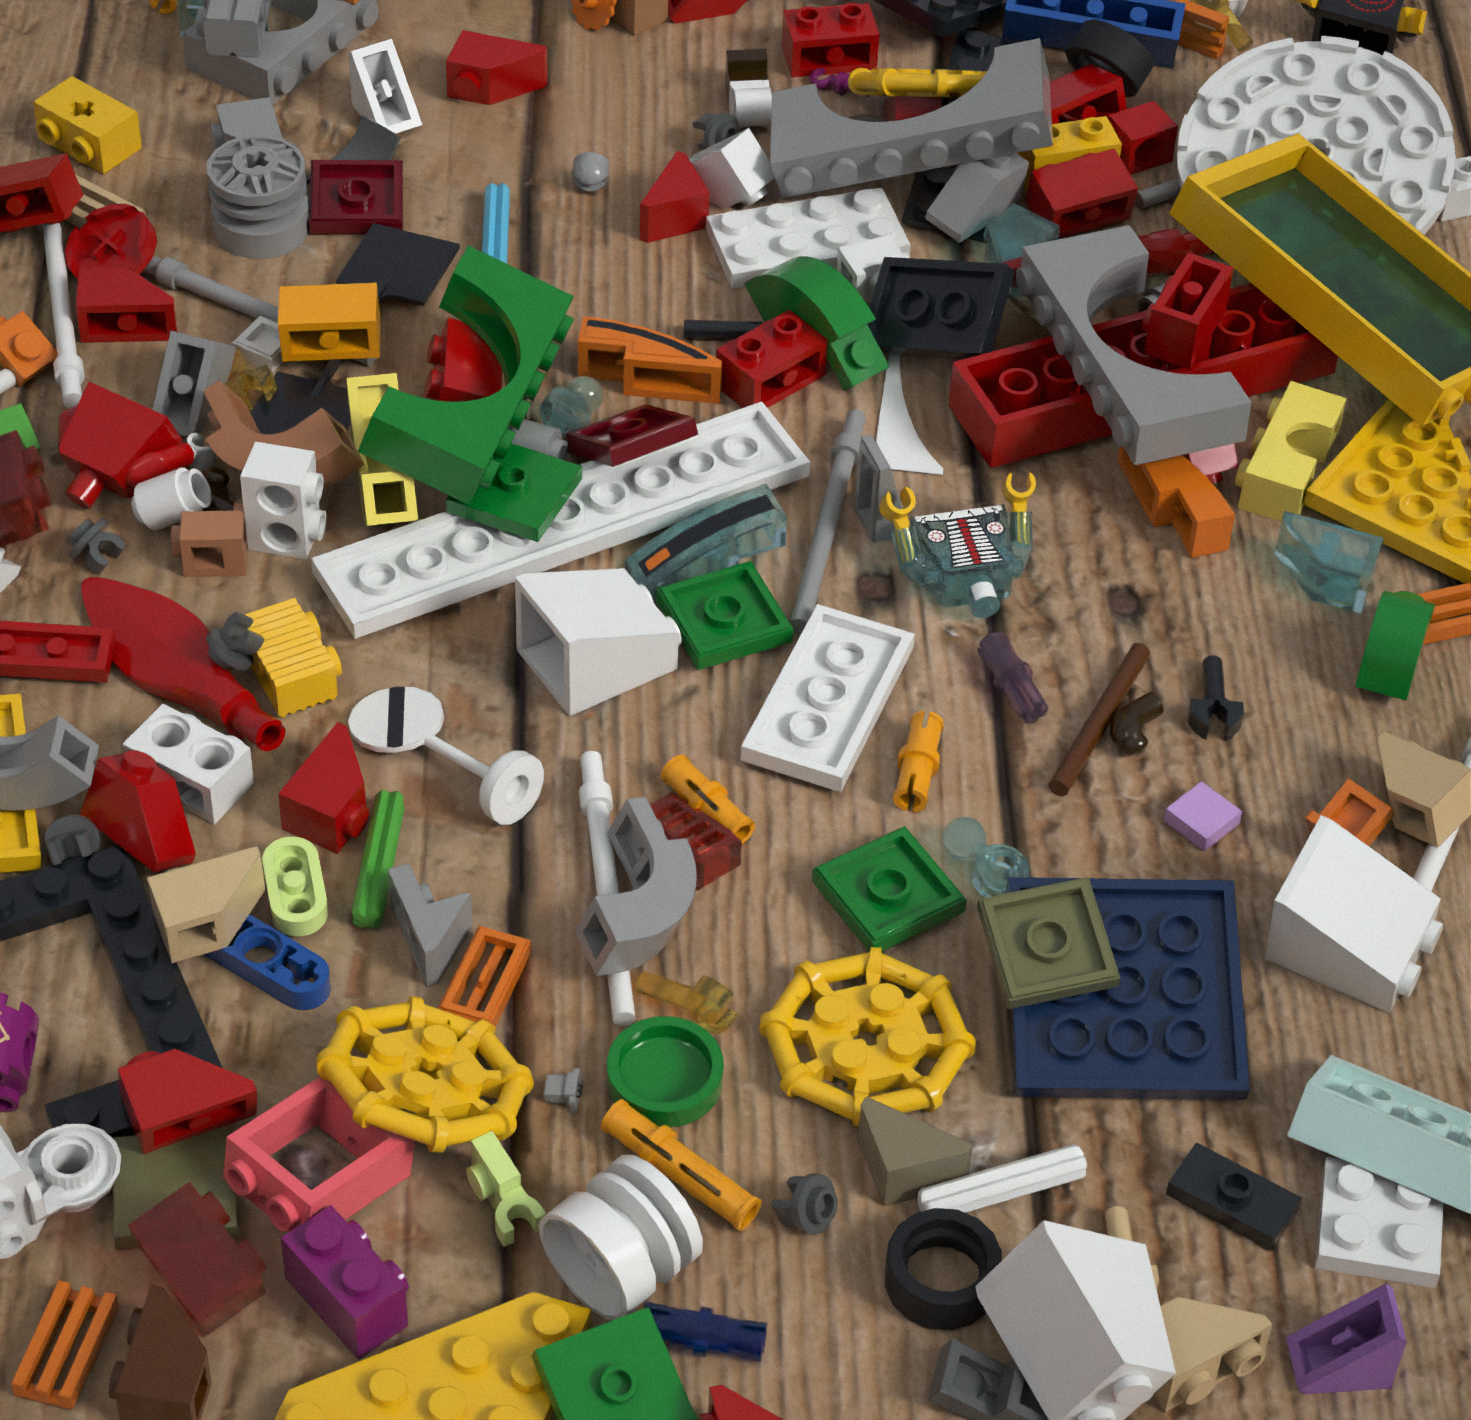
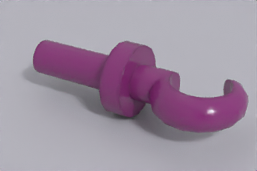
M818 68L810 75V83H816L818 89H826L833 86L834 92L840 95L846 94L847 91L852 92L848 86V77L850 75L848 73L840 72L837 76L831 74L825 79L818 80L817 78L825 73L824 68Z

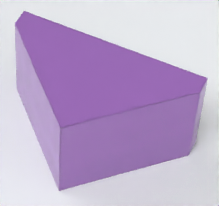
M1387 1284L1372 1290L1286 1336L1297 1387L1304 1394L1391 1389L1407 1342L1393 1288Z

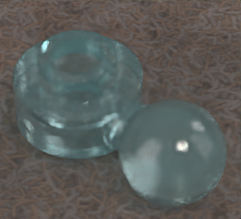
M589 376L574 378L566 388L557 387L552 389L539 406V413L543 424L559 428L562 436L585 427L591 420V413L598 410L603 402V389L597 380Z
M965 816L958 817L950 821L945 827L942 836L945 850L949 855L958 860L971 859L974 862L971 873L972 883L975 889L985 898L1006 894L1008 877H1029L1030 867L1026 857L1019 850L1008 845L993 844L988 846L986 844L985 830L977 820Z

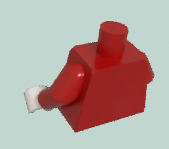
M89 382L85 387L79 403L63 411L58 420V454L76 475L66 489L65 495L85 509H91L103 489H107L124 498H130L134 496L136 485L145 480L182 467L195 468L199 471L214 467L216 453L210 446L203 447L204 438L199 433H191L187 438V443L181 442L182 438L166 415L92 382Z

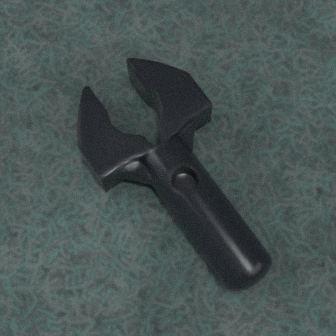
M1212 655L1206 657L1202 662L1204 698L1190 699L1188 725L1195 733L1206 740L1209 719L1212 714H1216L1217 718L1225 725L1224 740L1227 741L1240 730L1244 716L1243 702L1229 701L1225 698L1223 661L1218 656Z

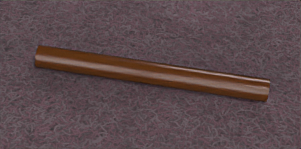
M1134 643L1050 780L1048 786L1055 795L1066 796L1110 724L1112 716L1120 707L1150 656V650L1144 644Z

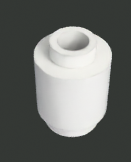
M182 467L138 483L131 500L132 510L140 523L145 524L151 530L157 531L181 522V511H203V508L208 507L211 503V491L205 476L198 469L188 470Z

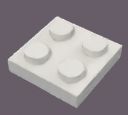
M1326 1157L1322 1170L1315 1268L1436 1288L1441 1268L1444 1203L1342 1159Z

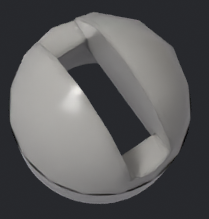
M585 152L576 156L573 161L572 171L575 185L580 190L588 193L597 192L605 187L609 178L610 167L607 158L595 152Z

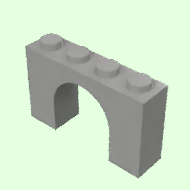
M272 0V6L297 16L306 22L288 30L265 31L260 54L257 55V58L236 57L234 53H231L230 56L209 55L205 49L204 36L197 35L196 23H194L183 32L186 69L251 99L270 97L273 105L378 20L379 7L377 0H359L355 5L344 0Z

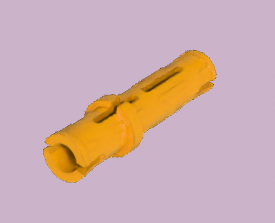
M623 1099L618 1100L610 1107L601 1122L600 1129L603 1132L610 1134L620 1141L624 1146L637 1154L639 1158L651 1163L662 1174L686 1190L692 1197L698 1199L730 1222L735 1229L742 1231L751 1224L761 1208L762 1200L751 1195L719 1171L714 1165L708 1163L677 1140V1132L668 1125L659 1127L629 1106L630 1104ZM642 1134L672 1155V1160L641 1138ZM689 1169L721 1191L720 1196L689 1173Z

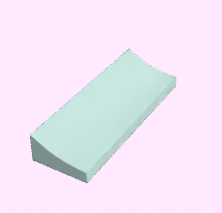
M1330 1055L1307 1082L1287 1136L1471 1214V1113Z

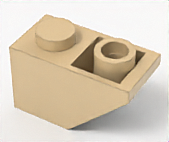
M1384 731L1377 739L1389 803L1394 812L1392 818L1394 828L1438 848L1471 815V768L1466 767L1457 760L1447 759L1426 750L1413 741L1403 740Z
M258 846L237 852H229L220 857L182 868L170 869L165 873L147 877L153 915L171 963L228 947L265 891L261 854Z
M1176 1297L1161 1305L1176 1374L1159 1388L1152 1397L1162 1410L1167 1412L1183 1402L1192 1405L1201 1401L1211 1393L1217 1383L1233 1374L1243 1377L1251 1373L1266 1357L1265 1351L1273 1324L1262 1314L1183 1297Z

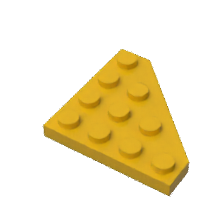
M1388 398L1306 490L1303 505L1464 584L1471 582V475L1469 472L1471 463L1459 437L1454 438L1449 426L1450 417L1447 419L1440 417L1421 426Z
M528 1293L288 1390L274 1420H550L554 1409L531 1355L536 1349L588 1330L591 1324V1309L540 1293Z

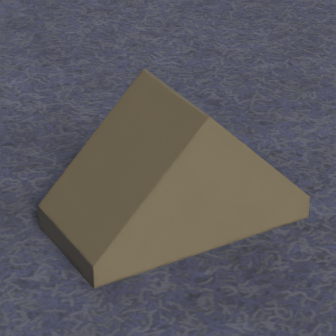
M867 1096L865 1097L860 1108L857 1140L884 1206L916 1199L921 1188L969 1175L973 1149L972 1143Z

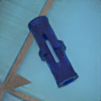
M649 1301L645 1302L644 1308L649 1307L665 1344L693 1350V1355L699 1357H706L708 1352L740 1357L761 1363L765 1349L768 1322L730 1318L714 1314V1308L701 1306L700 1311L668 1307L667 1305Z

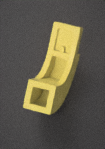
M397 373L346 378L351 438L357 451L370 419L388 386L398 390ZM359 453L365 464L356 470L365 526L418 521L414 478Z

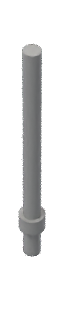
M153 255V258L143 270V272L155 276L158 283L174 290L182 287L255 319L262 316L278 323V307L188 270L187 264L174 258L165 257L161 259ZM377 358L353 360L370 366Z
M857 409L848 411L842 433L836 436L832 447L831 458L834 462L790 618V624L796 633H802L815 609L852 468L858 464L859 446L866 416Z

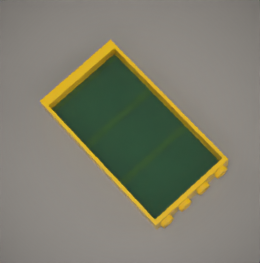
M1297 133L1187 176L1169 214L1418 424L1424 426L1440 417L1447 419L1458 408L1468 403L1471 405V273L1313 144Z

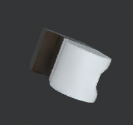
M766 49L726 50L725 89L730 114L736 118L739 128L748 126L771 127L772 94L768 80Z

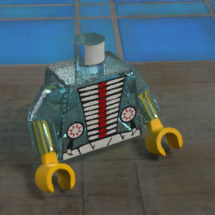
M1031 472L1028 473L1026 478V492L1020 493L1012 488V473H1009L1003 484V496L1012 504V512H1006L1005 505L1003 504L911 517V522L909 523L907 515L912 511L916 503L913 491L908 487H904L900 491V501L903 504V509L896 508L893 505L890 492L888 491L881 499L879 510L886 520L894 523L895 530L890 532L899 567L903 575L924 590L930 591L938 605L942 607L968 605L972 615L977 618H986L995 614L1000 608V600L1010 596L1012 580L1019 578L1023 574L1033 549L1032 512H1027V502L1036 488V480Z

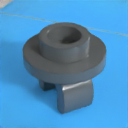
M723 112L715 115L706 113L692 123L693 128L705 131L704 139L697 143L698 148L701 150L740 132L736 118L731 114Z
M103 517L95 524L87 518L67 540L74 546L68 556L75 561L83 554L85 565L89 570L98 575L109 564V561L99 553L98 549L106 550L116 559L126 547L123 540L116 534L103 532L109 524Z
M235 612L228 617L223 630L213 628L207 634L206 640L210 646L208 653L213 661L223 669L233 671L234 669L247 671L253 664L252 654L261 648L264 638L262 635L247 630L254 622L252 618Z
M67 814L55 819L48 827L44 836V848L52 865L61 864L64 861L80 856H89L93 852L99 851L101 846L100 833L95 824L88 818L78 814Z
M815 1173L807 1174L804 1177H790L786 1183L793 1194L792 1199L787 1201L774 1199L771 1202L778 1220L787 1226L795 1225L802 1233L812 1235L822 1233L834 1219L838 1208V1199L831 1180L825 1175Z

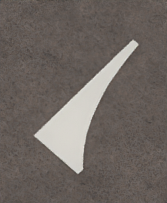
M889 354L887 363L890 367L886 369L876 443L893 470L943 475V467L927 451L910 419L902 391L900 355Z

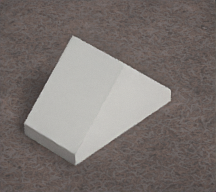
M392 39L349 52L351 100L353 107L360 116H367L396 134L420 127L422 122Z

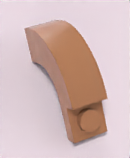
M220 380L203 391L212 408L207 413L208 417L217 430L207 437L206 441L216 455L239 474L243 471L255 441L315 451L316 471L323 474V489L338 483L365 465L346 428L323 408H320L287 431L277 434H261L244 400Z

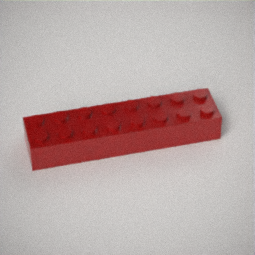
M1252 283L1230 288L1226 313L1190 369L1144 354L1147 333L1142 331V322L1146 311L1092 325L1096 334L1106 345L1129 360L1153 369L1179 374L1205 375L1230 371L1248 397L1287 387L1290 381L1301 383L1334 374L1338 356ZM1052 336L953 362L948 406L990 468L1112 435V430L1105 418L1095 412L1092 398L1085 387L1076 382L1068 360L1064 355H1060L1057 352Z

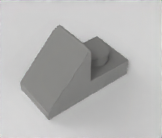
M409 863L388 869L390 906L426 987L436 985L472 928L471 894L463 893L434 902L427 882L418 884Z

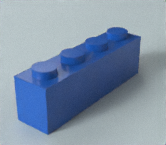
M1007 0L1002 38L1021 41L1040 38L1042 46L1067 50L1084 21L1096 19L1117 26L1135 37L1150 52L1155 66L1173 69L1186 3L1170 0Z

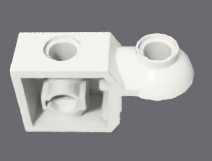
M64 1124L45 1131L34 1139L29 1147L16 1153L10 1138L0 1125V1259L9 1258L17 1254L25 1245L36 1240L47 1217L60 1210L66 1212L87 1210L110 1191L120 1173L121 1153L116 1141L104 1130L88 1124Z

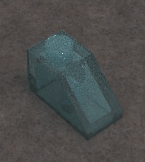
M1013 203L999 217H993L985 228L983 240L986 242L984 262L1003 263L1022 257L1024 246L1058 240L1060 225ZM1010 287L1009 294L1017 298L1020 295L1018 288Z
M1284 511L1275 554L1312 601L1362 614L1376 572L1384 538Z

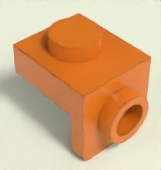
M21 311L9 320L4 316L0 317V365L3 369H10L15 374L16 384L21 387L51 367L57 358V350L24 311Z
M1348 778L1320 814L1311 810L1304 819L1310 834L1322 815L1332 819L1367 846H1370L1393 818L1394 812L1388 804Z

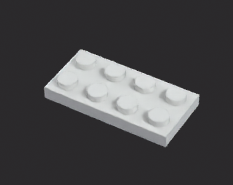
M882 187L706 216V232L731 289L745 287L744 283L798 256H809L819 259L837 270L838 247L891 235L901 252L905 251L910 258L911 244Z
M817 604L741 745L740 761L841 792L913 650L915 634Z

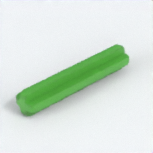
M381 790L374 798L352 907V922L358 928L368 927L376 929L383 922L389 891L388 869L393 868L405 808L403 804L404 797L398 791L388 792Z

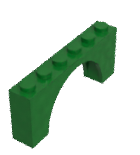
M468 245L452 273L439 308L464 322L485 341L501 366L505 387L481 399L447 402L413 396L388 386L370 419L358 452L470 505L478 487L486 490L490 488L501 464L493 458L496 456L504 460L516 435V432L510 430L509 427L517 430L520 429L531 405L524 398L534 401L546 374L538 370L541 369L547 373L550 370L560 348L553 341L562 345L570 330L574 318L566 313L574 296Z

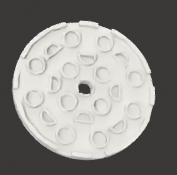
M1321 36V41L1294 43L1293 38H1286L1261 45L1237 56L1216 71L1199 89L1197 98L1188 114L1184 115L1177 145L1180 188H1182L1189 175L1299 133L1317 149L1325 152L1333 162L1425 235L1442 212L1453 183L1456 162L1453 140L1454 130L1448 112L1432 86L1416 70L1391 53L1385 51L1383 55H1380L1374 51L1358 47L1359 41L1341 37ZM1292 187L1235 210L1294 260L1351 237ZM1363 249L1310 274L1318 275L1347 271L1352 275L1375 268L1384 263L1367 249Z

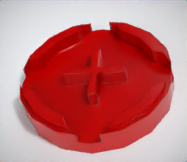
M127 203L109 204L92 211L85 217L87 223L80 230L75 227L68 237L64 250L66 266L77 280L79 268L128 267L135 273L140 274L153 258L157 245L155 227L144 213Z

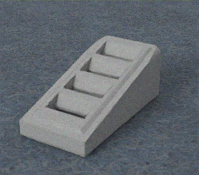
M867 435L861 437L859 446L854 511L870 540L877 543L898 538L894 523L886 520L880 513L879 504L881 499L889 491L893 505L899 509H902L891 467L873 437Z

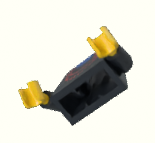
M1293 0L1301 2V5L1308 14L1315 18L1311 41H1321V36L1346 38L1359 41L1358 47L1374 51L1380 55H1383L1385 51L1393 55L1397 37L1402 43H1412L1419 35H1423L1427 15L1426 10L1403 5L1404 0Z

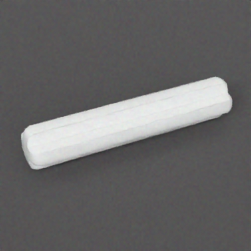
M1071 1144L921 1188L918 1191V1207L921 1212L933 1208L956 1209L964 1213L1081 1179L1086 1175V1158L1078 1145Z

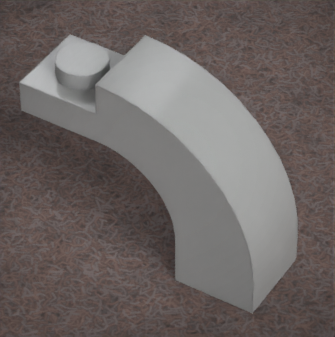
M59 715L29 733L12 737H0V810H30L47 807L63 802L89 788L92 783L99 745Z
M646 797L627 799L607 832L629 877L632 891L594 896L574 930L596 976L629 971L654 958L666 945L691 905L695 895L697 872L687 838L667 840L664 828L656 818Z

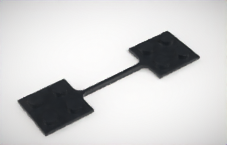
M966 29L957 33L946 70L988 71L993 60L995 47L1023 41L992 36L978 30L971 31ZM941 167L916 172L901 223L945 233L925 218L928 209L957 168L948 169ZM997 219L967 239L991 244Z
M373 223L337 278L336 284L377 283L379 303L394 299L424 307L459 251L460 244ZM330 359L321 376L312 379L277 371L250 413L260 433L277 434L287 431L320 408L327 411L348 431L351 421L347 388L336 386L331 382L332 377L344 359Z

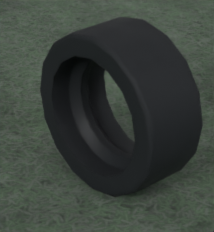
M1096 19L1084 21L1065 52L1068 62L1075 70L1093 64L1122 77L1125 97H1133L1137 94L1155 65L1150 52L1135 37L1117 26Z
M933 1208L914 1213L897 1226L888 1242L885 1288L892 1305L912 1322L928 1329L954 1330L969 1326L987 1314L977 1297L975 1286L1002 1261V1250L994 1233L982 1221L960 1210ZM934 1246L953 1248L966 1254L977 1264L979 1277L976 1282L967 1288L952 1292L934 1290L920 1284L908 1273V1259L919 1250Z

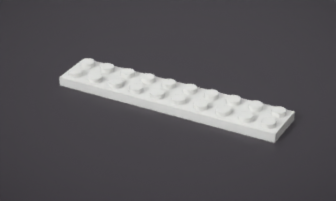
M759 402L696 424L697 436L620 465L611 467L595 461L580 464L582 466V480L539 542L445 511L311 558L312 573L352 636L356 639L515 582V577L521 574L543 572L689 520L703 511L737 496L755 490H760L761 494L809 477L810 461L765 404Z

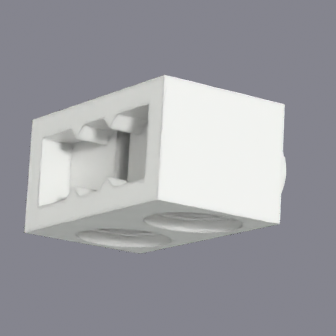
M255 441L240 475L247 548L252 551L307 560L314 540L321 541L326 527V511L319 508L324 479L323 474L316 471L315 451Z
M162 704L122 744L123 753L129 750H137L150 755L156 761L157 766L175 778L183 809L213 825L254 784L250 747L246 746L237 737L224 735L201 723L195 716L181 713L165 704Z

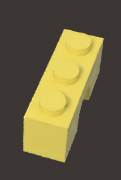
M1290 381L1282 399L1273 398L1265 425H1268L1267 429L1258 428L1250 450V455L1253 457L1252 459L1244 457L1237 471L1235 486L1242 488L1238 504L1239 509L1295 526L1305 506L1303 503L1306 490L1313 482L1316 463L1325 464L1339 435L1347 398Z

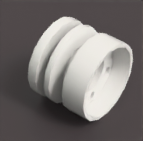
M621 1155L604 1172H599L587 1184V1192L575 1191L549 1211L539 1222L541 1242L558 1276L583 1304L607 1320H615L628 1315L656 1291V1282L667 1283L680 1272V1268H686L699 1257L703 1249V1237L697 1219L685 1198L664 1174L651 1163L636 1155Z

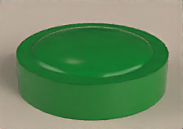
M658 1016L640 1020L624 1029L615 1038L607 1056V1087L610 1097L614 1103L620 1099L625 1100L630 1104L629 1106L659 1127L668 1125L671 1128L692 1123L707 1114L719 1099L723 1085V1055L714 1037L703 1027L692 1021L672 1016Z

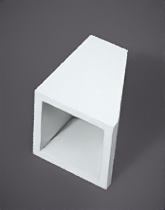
M624 568L524 573L515 577L517 651L569 716L678 669V646L681 644L682 639L677 624L671 617H665L653 603L648 589L642 584L638 585Z
M1321 815L1274 900L1265 959L1390 1014L1399 994L1409 998L1417 983L1422 967L1415 963L1420 953L1423 951L1431 954L1438 942L1444 923L1436 920L1441 898L1332 819Z
M1043 1220L975 1286L978 1299L1048 1420H1124L1142 1403L1148 1401L1159 1388L1176 1374L1146 1244Z

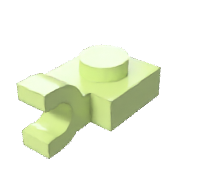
M493 1131L471 1140L472 1166L466 1169L467 1178L476 1197L480 1201L488 1199L496 1211L495 1231L503 1247L514 1243V1227L510 1222L513 1219H526L535 1232L539 1231V1222L546 1215V1212L534 1198L528 1196L521 1186V1174Z

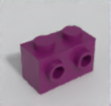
M329 1205L281 1237L285 1279L358 1360L408 1327L406 1292L409 1290L407 1279L392 1260L388 1259L383 1262L372 1250L371 1242L366 1232L355 1220L346 1222Z

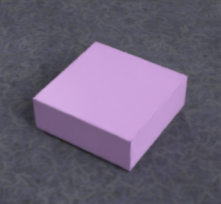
M1201 781L1166 808L1163 821L1205 851L1240 824L1242 811Z

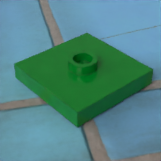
M511 444L504 460L494 456L493 459L501 464L488 490L478 487L470 505L450 495L446 498L447 513L539 542L582 480V466Z
M751 561L657 588L656 601L664 615L671 617L677 624L681 633V643L697 670L793 642V627Z
M905 826L812 869V882L869 952L871 947H881L882 951L958 916L966 910L967 899Z
M649 1307L536 1349L531 1355L558 1420H697Z

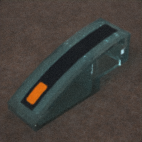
M763 484L711 504L677 522L625 560V568L638 585L642 584L648 589L652 599L657 597V588L738 565L739 559L786 546L787 515L767 484Z

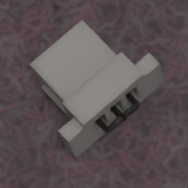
M574 1068V1072H567V1075H547L544 1090L545 1102L548 1104H566V1107H570L571 1113H577L578 1102L582 1096L583 1088L580 1068Z

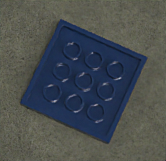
M1008 877L1006 893L1080 878ZM1089 878L1121 978L1119 985L1114 988L1011 1009L1014 1097L1246 1100L1250 1092L1234 880Z

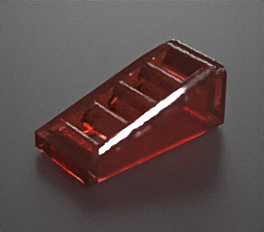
M674 792L669 793L650 805L657 819L670 812L673 814V816L661 822L667 840L683 839L692 834L696 836L688 841L696 865V890H700L741 865L742 841L731 830L698 808H692L686 800ZM680 823L684 825L673 833L668 831ZM703 845H705V846L707 847L706 849H704V850L701 851V852H699V851L697 850L698 848L702 847Z

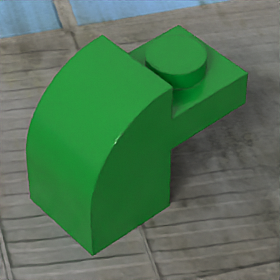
M1408 591L1382 592L1355 687L1407 700L1436 604L1426 602L1421 596Z

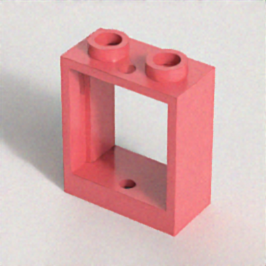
M318 1077L226 1137L223 1178L237 1195L245 1196L267 1214L275 1227L281 1231L290 1232L329 1205L346 1220L408 1178L411 1174L415 1140L375 1126L362 1128L353 1122V1111L332 1083ZM317 1125L358 1159L311 1190L274 1160L271 1155Z

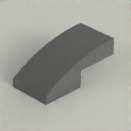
M953 1338L940 1348L928 1401L973 1420H1048L1014 1359L1005 1365Z

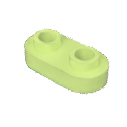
M283 837L275 840L265 849L262 856L272 922L280 932L286 935H310L318 931L325 924L328 917L327 898L318 851L310 841L304 838Z

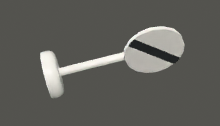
M399 686L378 690L364 697L352 709L348 724L352 738L361 747L375 752L398 753L415 749L424 744L426 747L483 778L479 789V803L483 813L500 825H511L522 819L532 809L540 795L544 782V769L541 761L528 752L522 750L509 751L501 755L489 767L436 737L435 735L441 730L444 721V712L440 700L428 691L416 687Z

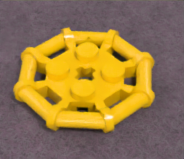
M857 68L850 73L848 86L857 95L960 98L971 90L987 71L935 69V73L932 74L931 70L875 68L868 70L866 68Z
M871 947L870 952L814 964L808 960L801 962L794 967V977L770 1011L761 1015L759 1022V1032L763 1037L767 1038L782 1078L780 1089L790 1098L802 1097L851 1120L854 1127H859L860 1108L866 1096L869 1097V1094L899 1087L903 1090L869 1098L902 1113L921 1109L930 1113L943 1105V1094L965 1059L974 1055L976 1039L971 1033L967 1032L951 994L952 982L942 974L933 976L881 953V947ZM865 976V985L833 991L828 985ZM881 978L911 990L916 994L908 999L904 997L902 990L896 985L890 983L880 984ZM809 997L815 1004V1012L809 1021L793 1018L806 998ZM934 1010L943 1033L928 1034L921 1017L928 1015ZM861 1032H870L877 1035L876 1044L867 1046L863 1039L854 1040L853 1037ZM794 1044H806L812 1061L800 1063ZM925 1057L938 1059L928 1076H922L915 1071V1066L919 1060L922 1063ZM835 1076L847 1082V1090L852 1091L853 1095L824 1083L822 1080L825 1079L833 1083V1077Z
M409 996L407 1001L403 1003L368 1009L349 1006L337 1015V1027L327 1047L320 1051L316 1057L317 1073L322 1079L332 1083L353 1111V1122L362 1128L375 1126L426 1144L429 1152L443 1153L446 1146L471 1142V1140L490 1131H493L499 1141L505 1140L516 1131V1116L524 1096L529 1094L534 1086L532 1073L528 1067L517 1063L496 1037L495 1026L487 1020L482 1019L479 1022L463 1018L426 1005L422 997ZM404 1026L403 1031L382 1034L379 1031ZM353 1046L367 1054V1058L351 1056L350 1052ZM481 1054L493 1070H485L476 1057ZM485 1096L498 1100L495 1104L490 1105L480 1098ZM401 1108L406 1109V1110H409V1111L414 1112V1113H417V1114L414 1115V1114L405 1112V1111L401 1110Z

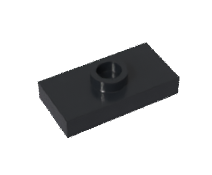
M1197 1142L1168 1182L1166 1195L1271 1251L1299 1210L1302 1197Z

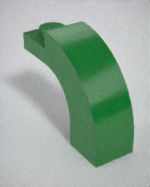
M798 256L744 283L764 322L790 309L828 339L827 359L844 391L890 367L867 325L876 320L872 311L855 287L840 272L827 263L809 256Z

